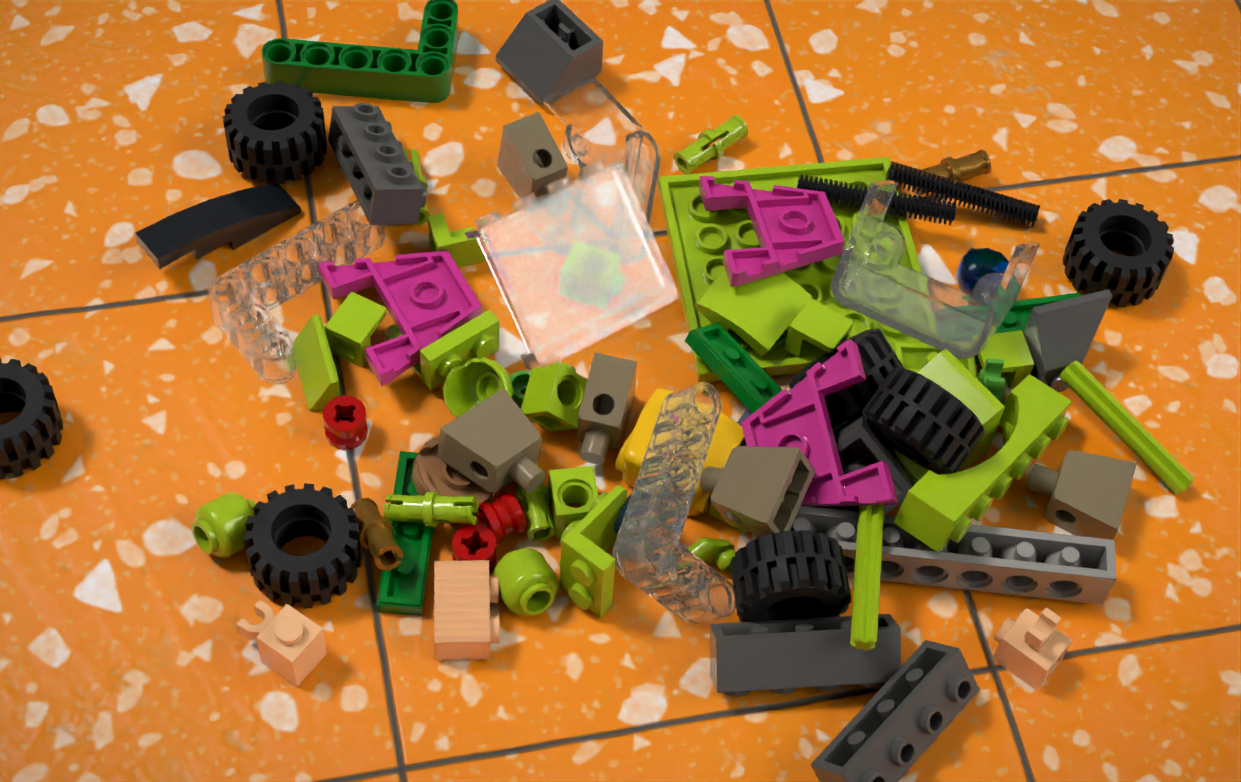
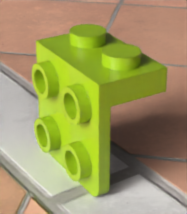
M490 310L475 317L421 349L420 361L411 367L412 370L432 391L445 383L448 372L453 367L459 366L473 358H487L499 350V319ZM395 323L386 329L387 341L402 336Z
M617 485L609 493L603 492L593 502L590 512L580 522L573 521L570 523L560 538V587L568 593L570 599L578 607L584 610L590 609L600 618L612 607L616 559L606 552L624 532L627 490L620 485Z

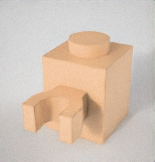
M259 599L254 605L256 615L264 620L260 624L252 625L242 618L237 623L238 633L249 640L257 641L261 663L295 687H298L327 654L323 628L288 604L274 616L271 607Z
M1046 607L1039 617L1026 608L1016 621L1009 617L999 628L994 637L999 642V645L992 659L1038 691L1062 661L1072 639L1056 629L1061 617Z

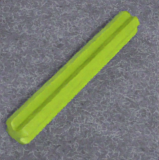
M1079 361L1071 362L1061 372V379L1175 494L1182 493L1192 484L1193 476Z
M884 505L859 506L850 644L854 649L866 651L875 648L878 633Z

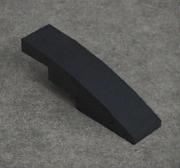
M273 183L209 199L174 213L135 234L137 243L157 267L161 269L190 252L198 260L226 243L235 250L301 213V207L280 184Z

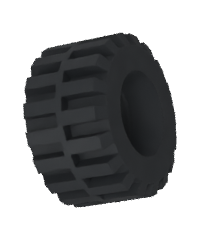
M275 81L273 84L262 82L258 83L257 87L249 86L243 89V94H236L231 98L232 104L226 105L223 123L230 162L234 164V168L238 173L244 172L246 178L250 180L257 178L259 183L268 184L270 181H275L276 184H285L286 180L291 179L295 182L302 179L301 175L313 173L315 166H320L324 161V155L327 154L324 112L321 107V101L318 97H313V92L309 89H300V85L295 83L287 85L284 84V81Z
M1111 199L1102 200L1101 205L1093 203L1088 206L1087 211L1080 213L1075 222L1064 251L1063 265L1066 266L1064 272L1068 279H1074L1072 286L1077 291L1083 290L1086 292L1085 295L1109 289L1112 294L1109 304L1115 303L1117 307H1126L1128 302L1133 306L1141 304L1144 298L1148 300L1154 295L1155 290L1158 289L1174 254V247H1172L1174 243L1173 234L1167 233L1169 226L1165 221L1157 219L1159 216L1153 210L1149 212L1144 210V205L1137 202L1135 205L1128 204V200L1119 199L1117 203H1113ZM1111 250L1120 252V253L1124 254L1125 256L1116 254V253L1112 252Z
M880 329L866 330L847 339H851L858 346L866 380L825 396L832 428L861 414L893 368L905 369ZM837 348L833 353L826 352L801 369L790 382V389L807 377L806 371L818 362L821 364L825 363L839 352Z
M0 359V414L4 412H20L12 421L0 425V479H5L7 473H13L14 477L24 475V469L30 467L34 471L42 466L40 460L42 458L50 459L55 453L52 445H59L62 439L60 430H63V420L48 378L43 372L38 373L37 368L30 363L22 367L20 360L10 359L8 363H2Z
M898 367L891 370L862 410V415L868 425L883 440L915 463L939 475L957 472L985 433V429L978 417L958 398L923 375Z
M304 483L303 489H295L294 484L285 486L284 493L278 494L274 490L267 494V503L259 501L253 507L255 516H248L245 523L247 532H244V545L250 574L253 576L254 583L259 591L265 589L266 597L273 602L282 598L283 606L288 604L293 607L295 602L302 603L303 609L312 608V602L319 600L322 606L330 603L333 593L338 596L343 595L347 591L346 582L354 583L358 576L357 568L361 567L362 560L359 525L353 508L347 507V500L341 495L333 498L332 489L323 486L320 491H317L314 488V484ZM313 536L326 542L320 550L305 556L289 555L281 551V548L287 542L297 537Z
M791 530L765 535L762 538L747 543L731 559V575L737 616H739L740 622L840 617V614L848 610L851 603V593L842 546L839 545L835 538L827 537V534L813 533L807 530Z

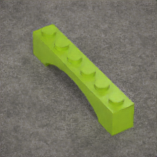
M1029 374L1010 392L1004 404L1005 409L999 422L1003 429L1002 449L985 462L963 471L937 475L929 470L907 492L893 522L937 553L950 540L958 543L972 524L971 519L979 521L985 515L992 504V497L1000 500L1011 485L1012 477L1019 480L1029 467L1032 458L1038 460L1047 449L1051 439L1056 441L1061 436L1070 421L1064 416L1072 401Z

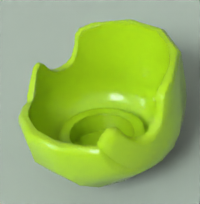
M484 357L481 359L473 358L459 366L453 367L448 372L443 386L445 405L453 416L458 418L502 388L512 398L513 387L510 375L499 362Z

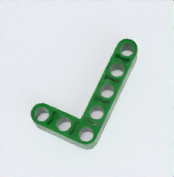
M429 0L426 3L418 50L284 38L270 40L262 48L265 81L267 84H273L275 81H284V84L287 85L295 83L300 85V89L307 88L313 93L439 103L449 97L451 92L459 39L458 5L454 0Z

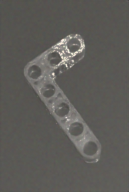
M355 200L220 275L211 282L208 287V294L215 323L264 381L271 384H283L291 380L296 373L293 340L271 314L270 310L323 281L319 274V263L334 261V266L351 265L355 262L354 259L363 258L379 249L386 240L385 225H370L358 200Z
M699 382L670 393L665 397L612 554L613 558L616 559V569L622 576L690 625L728 617L736 608L732 584L679 543L721 412L720 396L714 386L708 382Z

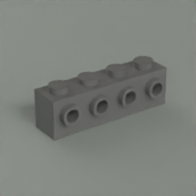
M358 103L355 106H333L328 141L369 224H418L420 208H423L426 204V189L424 184L419 182L412 162L407 160L401 142L395 138L389 121H386L379 106L367 103Z
M878 614V633L875 648L866 651L854 649L850 644L852 616L709 624L710 677L717 693L723 692L725 695L732 697L746 696L750 691L769 690L777 694H788L794 692L796 688L814 687L821 691H835L840 689L841 685L859 684L865 688H881L901 667V628L891 614Z
M925 640L811 763V767L819 781L898 782L980 690L960 648Z

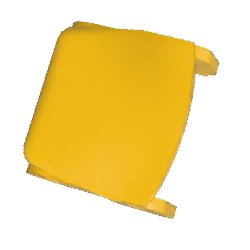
M657 388L643 408L635 428L622 446L616 459L615 469L622 472V479L626 484L687 515L696 516L701 512L706 513L711 505V493L701 490V474L707 466L723 469L732 449L737 446H746L743 428L733 419L704 402L678 392Z

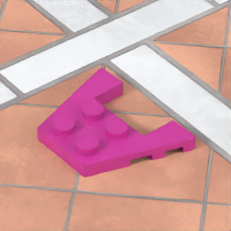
M700 176L699 192L705 210L746 208L761 247L724 250L723 265L731 287L843 254L845 241L825 192L774 185L773 191L752 189L750 182L735 180L734 186L714 184L715 177Z
M448 250L395 255V261L373 263L370 258L354 259L355 265L334 266V261L318 264L319 274L333 300L346 296L351 291L357 292L374 286L401 332L402 336L365 348L366 359L381 386L388 384L420 361L421 349L482 314L480 302Z
M851 339L838 346L837 350L839 352L825 363L821 364L818 362L806 371L807 377L789 391L783 389L741 422L746 446L795 447L801 449L816 471L801 506L894 505L898 503L890 468L885 462L880 461L847 474L843 472L825 396L866 380L858 346Z

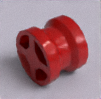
M344 395L335 397L325 405L323 419L325 435L329 444L341 450L355 449L366 440L368 434L367 415L363 403L355 397ZM349 418V419H353V420H352L351 422H349L348 420L343 421V420H340V419Z
M506 491L498 495L497 501L491 504L483 502L478 505L479 512L476 515L478 524L484 525L493 531L496 537V544L503 542L505 535L511 532L519 534L527 530V522L522 508L511 492Z
M468 524L461 527L455 532L452 539L453 561L489 560V574L493 572L496 566L497 551L496 537L493 531L481 524Z

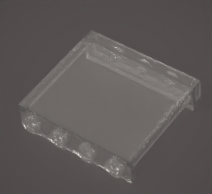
M602 159L589 164L581 169L584 176L574 181H571L569 176L558 179L546 186L549 193L538 198L535 197L534 193L525 195L511 202L512 211L501 216L498 210L483 215L475 220L477 227L465 233L467 239L477 238L527 348V352L520 355L527 370L549 366L552 362H558L681 298L622 162L606 165L605 160Z

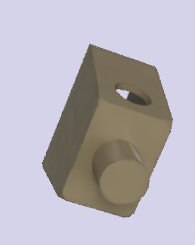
M537 112L504 125L497 166L524 206L533 208L543 204L550 215L558 214L566 209L570 203L563 192L568 170L567 164L541 114Z
M597 352L594 353L577 420L578 441L583 443L580 458L589 463L603 464L608 449L617 451L621 447L635 398L636 361Z
M503 388L440 429L437 456L488 492H497L514 480L527 493H530L541 485L546 476L545 472L536 465L542 443L541 435Z
M737 446L732 449L723 469L707 466L703 470L700 478V487L703 492L711 493V503L727 522L762 537L790 531L816 471L800 448Z
M1070 450L1066 451L1058 471L1034 463L1026 488L1050 496L1044 514L1047 522L1075 536L1113 540L1120 526L1137 463Z

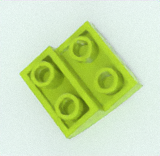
M724 269L693 306L712 324L718 322L726 331L731 328L760 356H763L791 324L809 298H812V295L783 272L731 287Z

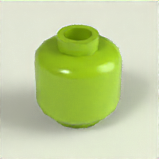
M227 492L200 506L195 514V522L191 526L193 537L200 549L206 554L212 553L221 558H227L244 549V532H247L245 523L248 516H255L253 507L256 503L251 499L246 500L238 493Z
M521 548L507 553L497 563L493 571V576H496L499 581V596L507 608L517 615H537L544 612L552 605L558 592L559 581L555 572L544 556L535 549Z

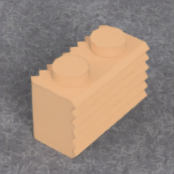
M489 560L434 561L435 660L440 662L453 659L456 661L462 659L466 661L483 659L486 661L490 659V643H499V616H490V603L499 602V581L496 576L489 575Z

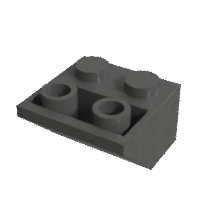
M548 0L525 13L496 54V62L541 106H544L601 73L603 40L560 0Z

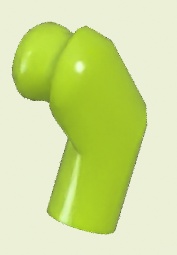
M704 537L697 540L671 561L684 578L704 563L717 564L722 572L731 571V559L735 557L736 552L734 551V545L727 540Z

